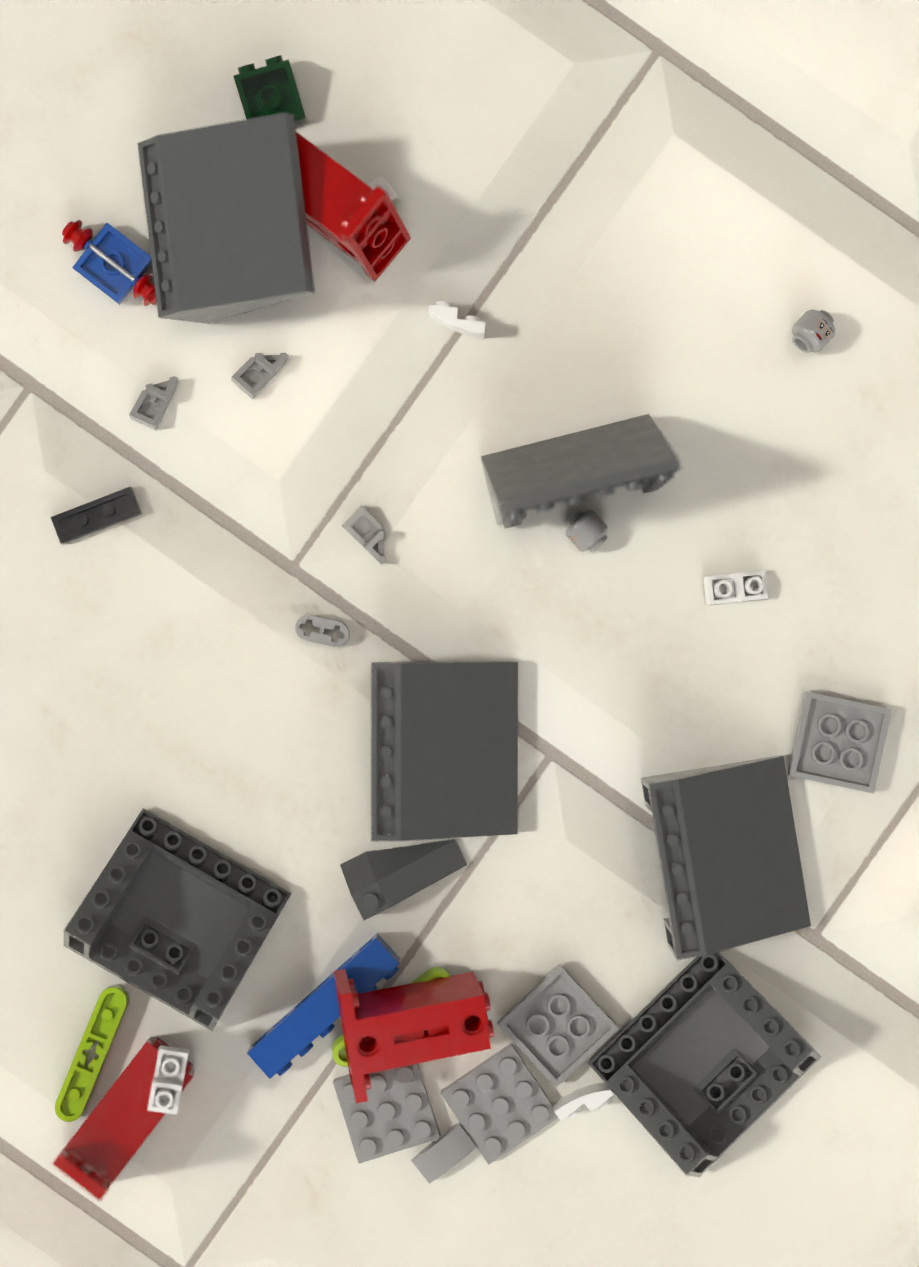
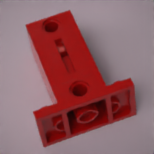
M296 132L307 225L358 263L365 274L376 282L411 239L386 191L378 185L373 190Z
M345 969L334 971L349 1077L356 1104L368 1101L366 1090L371 1089L369 1073L491 1049L490 1037H494L492 1021L491 1019L488 1020L487 1011L491 1010L488 993L484 991L482 981H477L473 971L359 994L355 990L353 978H347Z
M158 1037L155 1041L151 1038L147 1040L52 1163L99 1201L166 1114L147 1110L160 1045L169 1046ZM187 1060L182 1091L195 1073L191 1070L193 1064L189 1060Z

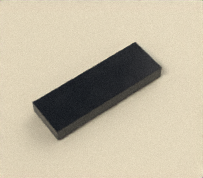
M127 487L50 518L60 544H65L142 514L133 488Z

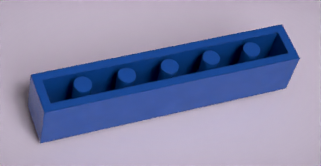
M377 933L336 970L345 969L347 978H353L357 994L378 989L376 984L384 978L387 981L397 973L400 957ZM334 972L250 1046L247 1054L269 1079L276 1073L279 1076L283 1075L292 1066L290 1061L296 1055L304 1056L314 1046L312 1041L319 1035L324 1038L334 1029L335 1025L333 1022L340 1017Z

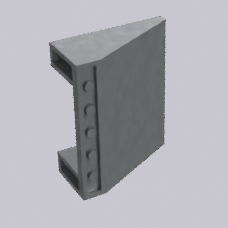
M285 112L161 134L138 143L159 318L210 324L315 293L293 114Z
M649 414L481 456V463L497 525L504 524L505 529L521 525L529 509L536 508L538 513L555 509L554 503L565 500L567 505L585 501V495L596 493L597 498L615 493L614 488L626 485L627 490L642 489L643 493L659 490L667 482H670L671 479H674V474L681 470L677 454Z
M518 662L371 663V841H413L518 834Z
M773 756L641 778L645 806L652 812L667 902L669 918H663L667 943L677 960L713 954L811 926L784 756Z
M142 809L64 930V947L213 1031L291 893L149 811Z
M720 952L695 957L588 1064L685 1175L700 1177L821 1058V1055Z

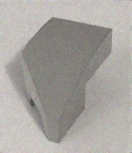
M255 353V357H251L232 376L231 381L253 399L289 359V355L287 353H280V355Z
M173 376L168 381L155 385L153 383L145 385L146 390H142L129 414L130 419L157 430L173 397L179 379Z
M360 506L342 527L379 563L383 564L385 562L383 526L363 506Z

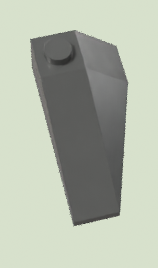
M455 839L378 851H366L340 864L350 894L363 920L398 904L467 865Z

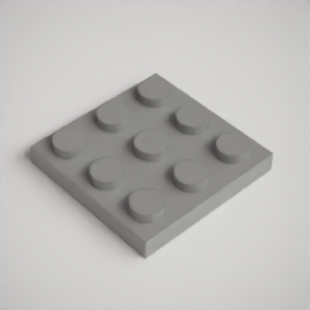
M805 691L787 775L874 794L892 709Z
M561 964L552 970L497 1022L498 1026L555 1087L562 1083L619 1030L616 1023Z
M512 1043L441 1090L442 1097L488 1165L559 1118L554 1112L552 1102Z
M418 1064L369 1073L371 1089L366 1090L368 1101L357 1104L349 1074L333 1080L359 1164L440 1138L441 1134Z

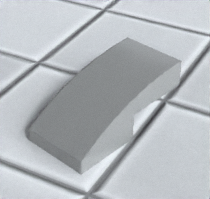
M455 1124L436 1142L432 1141L411 1161L430 1184L476 1148V1145L459 1124Z

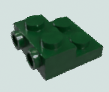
M282 55L266 59V66L255 69L254 63L237 68L239 74L233 75L246 119L285 112L293 114L294 121L306 118L289 59L283 60Z

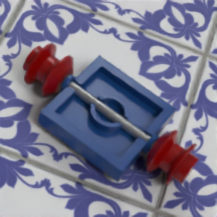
M81 220L71 221L65 226L62 231L64 236L63 243L69 244L72 242L74 244V252L85 249V252L72 267L76 272L119 305L132 288L134 298L140 296L144 298V306L157 303L155 285L151 282L152 275L142 276L152 264L149 254L108 223L105 224L94 240H92L93 230L91 228L83 230Z

